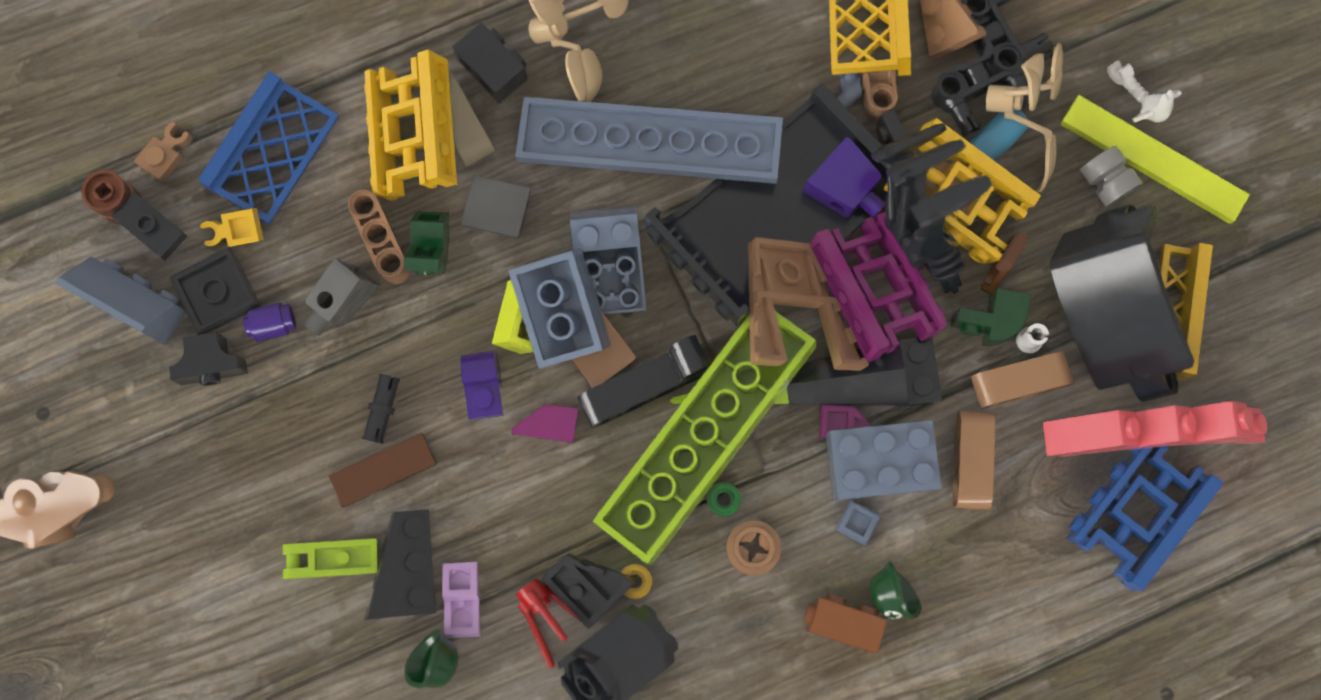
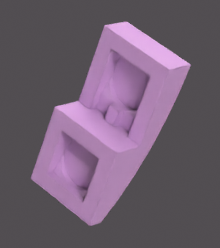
M478 563L443 564L444 636L446 638L480 636Z

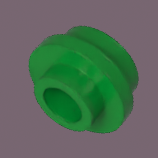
M727 482L715 484L707 494V505L718 516L726 517L734 514L741 503L738 489ZM722 493L727 494L730 497V503L727 506H721L717 502L718 495Z

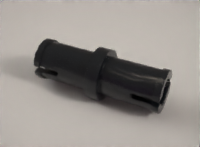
M379 374L373 402L368 404L367 409L370 410L362 439L383 444L390 415H394L395 412L392 406L401 379Z

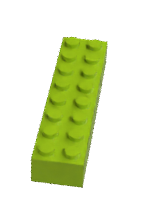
M775 311L788 360L781 366L751 365L749 314L593 519L596 525L646 564H654L816 349V340Z

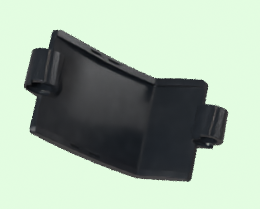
M1127 204L1101 213L1096 217L1094 224L1063 234L1050 260V270L1061 305L1080 354L1096 387L1102 390L1129 383L1141 402L1176 395L1179 384L1175 372L1190 369L1194 365V358L1170 301L1150 242L1159 213L1155 204L1138 210L1133 204Z

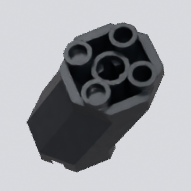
M631 605L558 662L559 670L563 667L565 670V674L560 677L561 684L573 700H628L675 662L674 653L678 650V642L666 631L651 607L642 605L638 608Z

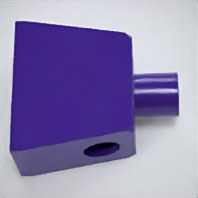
M848 137L844 139L807 180L803 189V193L845 218H849L859 206L875 218L886 205V202L873 192L882 178L881 173Z

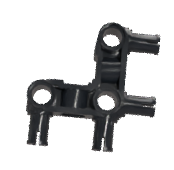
M1013 0L961 1L967 7L968 5H973L980 11H971V17L975 23L983 26L986 30V36L972 42L980 57L964 65L959 63L941 74L931 92V99L936 107L942 109L946 114H951L962 137H966L969 135V132L972 134L981 128V124L977 121L968 105L969 101L987 93L989 85L1028 86V81L1024 76L1025 72L1021 66L1035 54H1046L1053 50L1051 40L1044 42V40L1048 39L1046 33H1041L1039 36L1023 44L1018 43L998 7ZM999 59L1007 60L1011 67H1005L999 62ZM942 86L951 87L955 91V94L950 95L945 93L942 89ZM1023 95L1021 109L1026 107L1025 104L1029 106V95Z

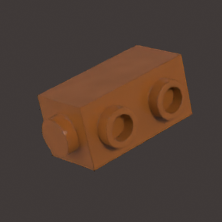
M826 593L825 599L816 598L814 604L808 603L803 622L808 624L807 632L877 654L887 622L886 619L878 617L879 610L861 604L858 610L845 606L846 599Z

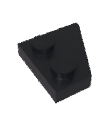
M570 553L565 554L542 578L544 583L588 629L593 627L637 582L634 577Z

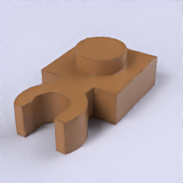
M171 122L164 130L165 137L162 141L153 136L133 162L164 183L183 159L177 151L180 148L187 147L192 142L193 137L185 131L180 138H175V134L180 127L176 123Z

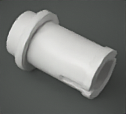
M1040 323L1023 328L1016 337L1018 348L1025 353L1037 352L1042 347V344L1048 340L1045 337L1049 335L1048 329Z

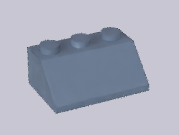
M581 248L508 270L539 369L598 352L611 345Z
M89 257L59 276L55 283L164 345L167 344L186 314V311L177 305L180 299L163 289L159 294L151 291L149 288L152 283L135 273L131 278H128L121 274L124 267L108 258H105L102 263L93 257Z

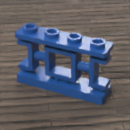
M1170 446L1129 449L1132 453L1126 461L1120 460L1110 471L1109 476L1112 479L1105 488L1100 486L1090 497L1089 502L1092 505L1085 514L1079 513L1069 525V529L1072 531L1067 539L1071 543L1078 544L1079 548L1084 552L1090 551L1098 541L1122 560L1112 574L1122 579L1121 583L1131 591H1143L1224 484L1215 475L1205 474V470L1200 466L1191 468L1187 475L1184 476L1161 458ZM1151 449H1153L1145 460L1160 472L1151 484L1140 474L1133 476L1127 482ZM1171 481L1183 491L1191 489L1179 506L1163 493ZM1137 489L1162 507L1146 529L1121 511ZM1113 501L1105 513L1120 524L1112 537L1100 528L1092 529L1087 536V533ZM1131 534L1142 543L1151 542L1139 559L1123 547Z

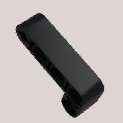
M692 335L670 346L667 353L587 390L579 395L577 399L591 428H596L700 379L710 367V362L697 336Z

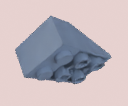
M636 205L570 212L573 250L582 249L600 310L604 315L646 311Z

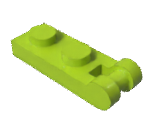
M377 538L282 545L283 555H286V569H283V580L378 574L380 550L379 539ZM308 554V567H300V555Z

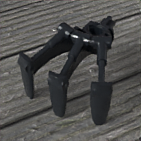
M941 123L888 145H882L876 152L871 154V157L877 163L882 161L887 165L888 194L886 195L887 217L885 219V227L893 234L913 268L924 264L933 279L940 281L945 293L952 291L955 294L959 292L958 287L962 286L958 273L965 268V263L958 244L951 233L943 227L944 221L947 216L985 194L993 185L987 175L978 176L925 198V181L928 170L966 148L965 143L959 139L911 157L913 150L947 130L946 125Z

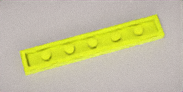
M1080 95L1074 100L1060 123L1061 126L1104 151L1116 145L1126 158V164L1228 224H1232L1236 220L1250 194Z

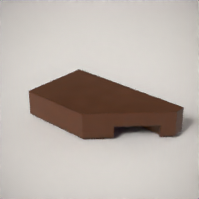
M1018 232L1008 239L1006 249L1001 251L1003 256L993 264L980 286L982 291L989 295L994 292L1016 262L1030 237Z

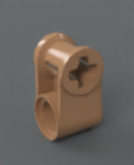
M896 70L860 73L864 113L874 123H878L882 113L890 111L896 106L898 100ZM874 100H882L888 106L879 107L874 103Z

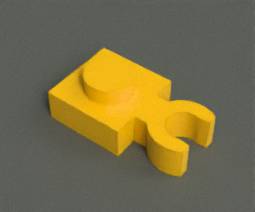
M257 208L221 214L222 223L213 220L200 224L201 228H212L215 231L214 239L204 241L206 246L219 245L225 239L228 247L264 240Z

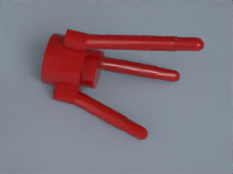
M536 578L517 592L516 596L521 602L518 608L525 615L548 667L553 668L555 665L532 612L534 615L541 613L563 642L567 641V635L547 609L552 603L549 597L569 614L573 615L576 619L578 618L546 584L542 585L538 578Z

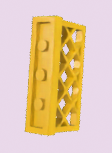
M829 0L832 75L898 70V76L911 75L908 0H886L879 8L868 0H854L856 2L846 11L836 4L838 0ZM861 6L872 13L863 23L852 16ZM878 18L889 25L880 36L869 28ZM846 21L857 28L848 38L837 32V29ZM863 33L873 40L864 51L853 43ZM879 46H882L890 52L891 59L875 60L870 55ZM847 48L858 56L853 62L838 63V56Z

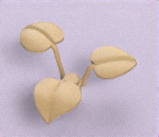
M529 0L537 18H533L529 23L531 39L537 44L551 41L552 47L561 46L572 49L566 53L565 67L569 81L578 101L592 102L602 83L601 65L591 49L581 50L578 44L561 40L568 31L566 20L597 9L602 5L609 18H618L626 11L628 0H598L565 15H562L565 10V6L562 4L564 0Z
M1057 44L1052 50L1051 77L1045 84H1041L1044 72V54L1037 53L1021 66L1025 72L1028 86L989 85L987 91L986 111L1004 112V119L1017 121L1041 132L1045 137V175L1036 192L1044 190L1053 174L1056 164V135H1053L1051 130L1014 114L1015 110H1021L1023 95H1029L1030 111L1035 110L1041 90L1051 89L1050 99L1055 100L1057 98L1063 75L1062 44Z

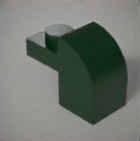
M415 212L410 220L411 247L404 257L405 271L415 272L418 275L445 273L449 248V213Z
M997 288L989 297L987 312L960 307L953 314L951 327L959 328L960 333L970 336H979L980 333H984L982 346L1000 345L1019 332L1025 324L1031 294Z

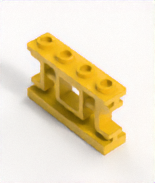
M429 49L418 52V57L411 58L412 74L396 78V72L386 67L379 68V72L373 69L364 72V91L367 104L366 121L369 135L368 152L371 165L370 184L372 193L375 196L389 201L405 196L404 180L418 176L420 185L430 189L437 188V185L444 187L457 185L448 59ZM420 87V97L412 99V89ZM399 93V103L392 105L391 95ZM415 114L416 137L401 141L399 118ZM424 149L425 161L417 162L416 151ZM403 155L404 166L396 168L395 156Z
M935 118L924 124L921 130L941 124L942 122ZM946 125V131L918 149L924 152L959 139L965 143L966 148L949 158L954 163L948 166L944 174L935 167L928 170L926 178L936 185L930 196L948 188L955 176L964 182L978 176L987 175L993 186L985 194L972 201L965 213L958 210L947 216L943 227L951 233L958 245L960 244L969 251L968 255L976 262L981 264L997 262L1003 256L1001 251H1004L1007 247L1006 243L995 236L1007 215L1016 221L1025 218L1028 214V208L1034 207L1041 195ZM886 183L883 189L888 192V186ZM992 191L1006 200L1001 202L996 212L984 204ZM976 216L988 223L980 237L966 228L972 224Z

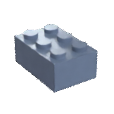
M933 420L834 430L826 433L833 501L942 489Z

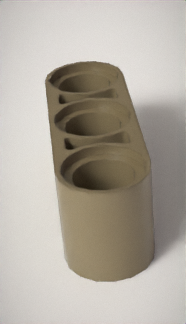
M449 72L454 146L467 167L494 153L495 150L452 72Z

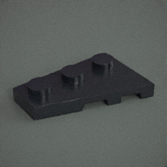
M429 509L396 511L391 514L378 574L375 576L372 587L373 593L364 620L436 613Z

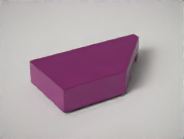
M544 404L514 426L511 434L574 443L579 410Z
M821 405L819 438H826V433L829 431L872 427L855 406Z

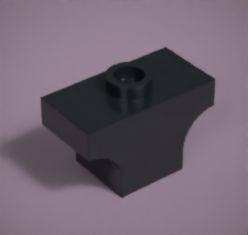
M135 192L111 216L164 261L187 237L183 231Z
M217 332L184 337L183 356L177 364L169 367L170 380L182 386L199 382L201 386L217 385L221 383L222 378L248 374L246 360L237 355H230L227 339Z

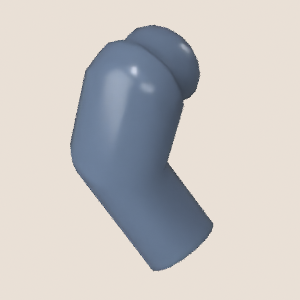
M860 73L840 74L842 93L837 99L847 109L862 95Z

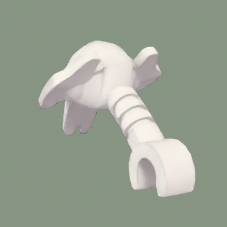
M1117 60L1107 67L1110 78L1116 84L1123 85L1139 103H1142L1140 114L1132 118L1135 123L1143 119L1151 120L1154 123L1167 120L1173 110V99L1182 94L1180 90L1172 91L1170 89L1166 94L1149 95L1141 84L1136 82L1137 80L1133 77L1134 70L1130 64L1122 68L1120 61Z

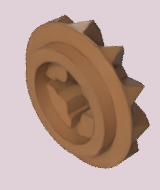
M745 521L736 526L730 533L726 546L727 556L733 567L743 574L752 576L762 575L770 571L780 558V538L770 525L762 521ZM756 534H759L758 546L768 551V554L756 553L751 562H748L749 552L739 543H751Z

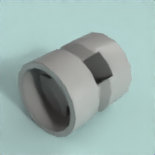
M1116 145L1102 152L1080 169L1090 185H1097L1096 194L1106 208L1143 184L1133 168L1125 167L1127 160Z

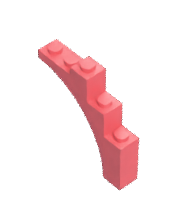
M1234 401L1191 408L1170 406L1138 412L1116 410L1043 422L1047 456L1057 457L1178 445L1256 444L1265 442L1264 434L1267 433V421L1265 416L1261 414V409L1247 407L1246 403Z

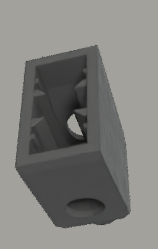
M334 258L305 299L306 304L314 309V311L304 322V325L319 336L330 323L344 326L380 285L356 265Z

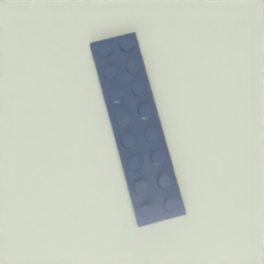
M524 97L515 158L517 162L777 184L783 117Z

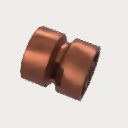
M99 170L90 174L81 188L84 203L107 221L115 224L119 223L111 216L133 192L139 195L134 187L118 174L109 170Z

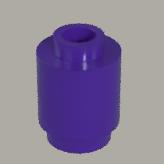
M279 302L248 310V317L243 318V325L247 336H253L256 342L289 335V331L296 330V320L290 304L282 305Z

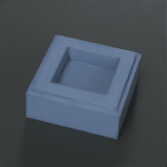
M849 500L834 531L865 547L881 515L853 500Z

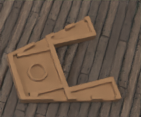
M755 237L748 244L751 365L781 366L788 360L774 305L818 309L834 369L861 371L869 364L866 357L860 359L854 346L857 339L851 327L845 328L838 314L841 307L836 297H830L824 286L827 279L810 244Z

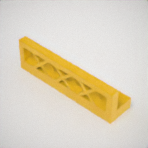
M1198 243L1193 248L1169 244L1161 246L1159 270L1165 287L1167 288L1174 283L1182 294L1181 302L1173 308L1194 358L1192 368L1175 372L1177 379L1186 380L1197 375L1213 245ZM1170 254L1187 257L1185 271L1178 276L1169 265ZM1167 276H1169V278L1171 279V281H1169L1168 283ZM1183 276H1184V282H1182V281L1180 280V278L1183 277Z

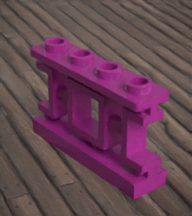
M886 211L880 212L874 219L870 217L864 221L860 227L864 234L862 237L845 242L838 228L831 232L829 229L817 232L810 243L827 279L825 283L832 296L836 297L841 307L840 312L848 327H851L857 339V344L868 363L879 359L883 353L888 354L895 350L899 345L895 333L913 327L920 341H923L927 338L936 337L947 325L942 308L936 304L929 291L927 280L921 276L917 268L912 267L893 234L885 227ZM878 243L884 256L873 259L868 248L876 246ZM855 253L860 264L850 269L844 256ZM883 270L895 293L875 299L864 276ZM908 300L915 314L904 317L898 305ZM885 310L891 322L880 327L874 313Z

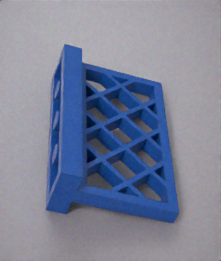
M269 71L198 178V181L207 190L220 195L243 210L255 208L253 196L272 192L274 204L269 212L265 214L257 209L259 219L271 225L339 119V115L286 84L279 76ZM285 92L297 99L299 110L280 114L278 103ZM302 103L311 108L303 109ZM275 109L276 115L270 116L273 110ZM319 112L329 118L323 128L312 131L308 130L305 115ZM301 116L305 132L286 136L282 120ZM278 121L282 137L263 141L260 130L264 124ZM256 136H258L259 142L252 143ZM317 136L314 142L312 143L310 137ZM307 138L309 146L307 153L304 156L291 158L288 142ZM284 143L287 159L268 163L265 147ZM261 148L264 164L245 168L243 160L245 153L248 150ZM240 162L241 169L235 170ZM300 162L296 170H294L293 164ZM289 165L292 175L289 181L274 185L270 169ZM266 170L270 186L251 190L247 174ZM243 175L246 192L231 194L223 189L229 178ZM282 190V192L277 198L276 191ZM248 197L250 204L241 200V198Z

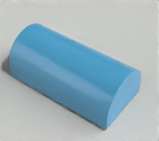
M1015 110L1014 114L1028 119L1021 110ZM999 112L970 141L972 145L995 162L1030 128L1012 119H1004V112Z

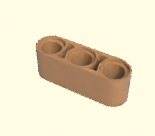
M363 189L356 191L349 198L348 207L373 264L386 282L400 284L408 278L410 271L404 270L405 254L386 212L374 193ZM366 203L374 204L373 209L369 213L359 214L362 205ZM377 232H387L384 241L372 243L373 236ZM390 261H400V266L395 272L389 273L385 271L386 265Z
M1064 351L998 367L971 376L980 409L1043 394L1074 384Z
M958 410L952 492L954 508L991 509L995 453V415L992 412Z

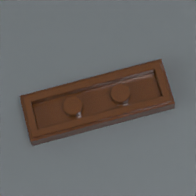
M420 433L328 477L341 507L344 508L437 465L424 434Z

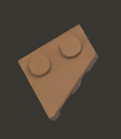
M920 0L929 57L939 59L986 36V30L983 26L975 23L971 17L972 12L960 0Z

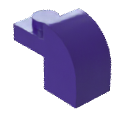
M496 350L461 355V377L465 389L468 419L472 421L504 416L500 390L502 380L499 357Z

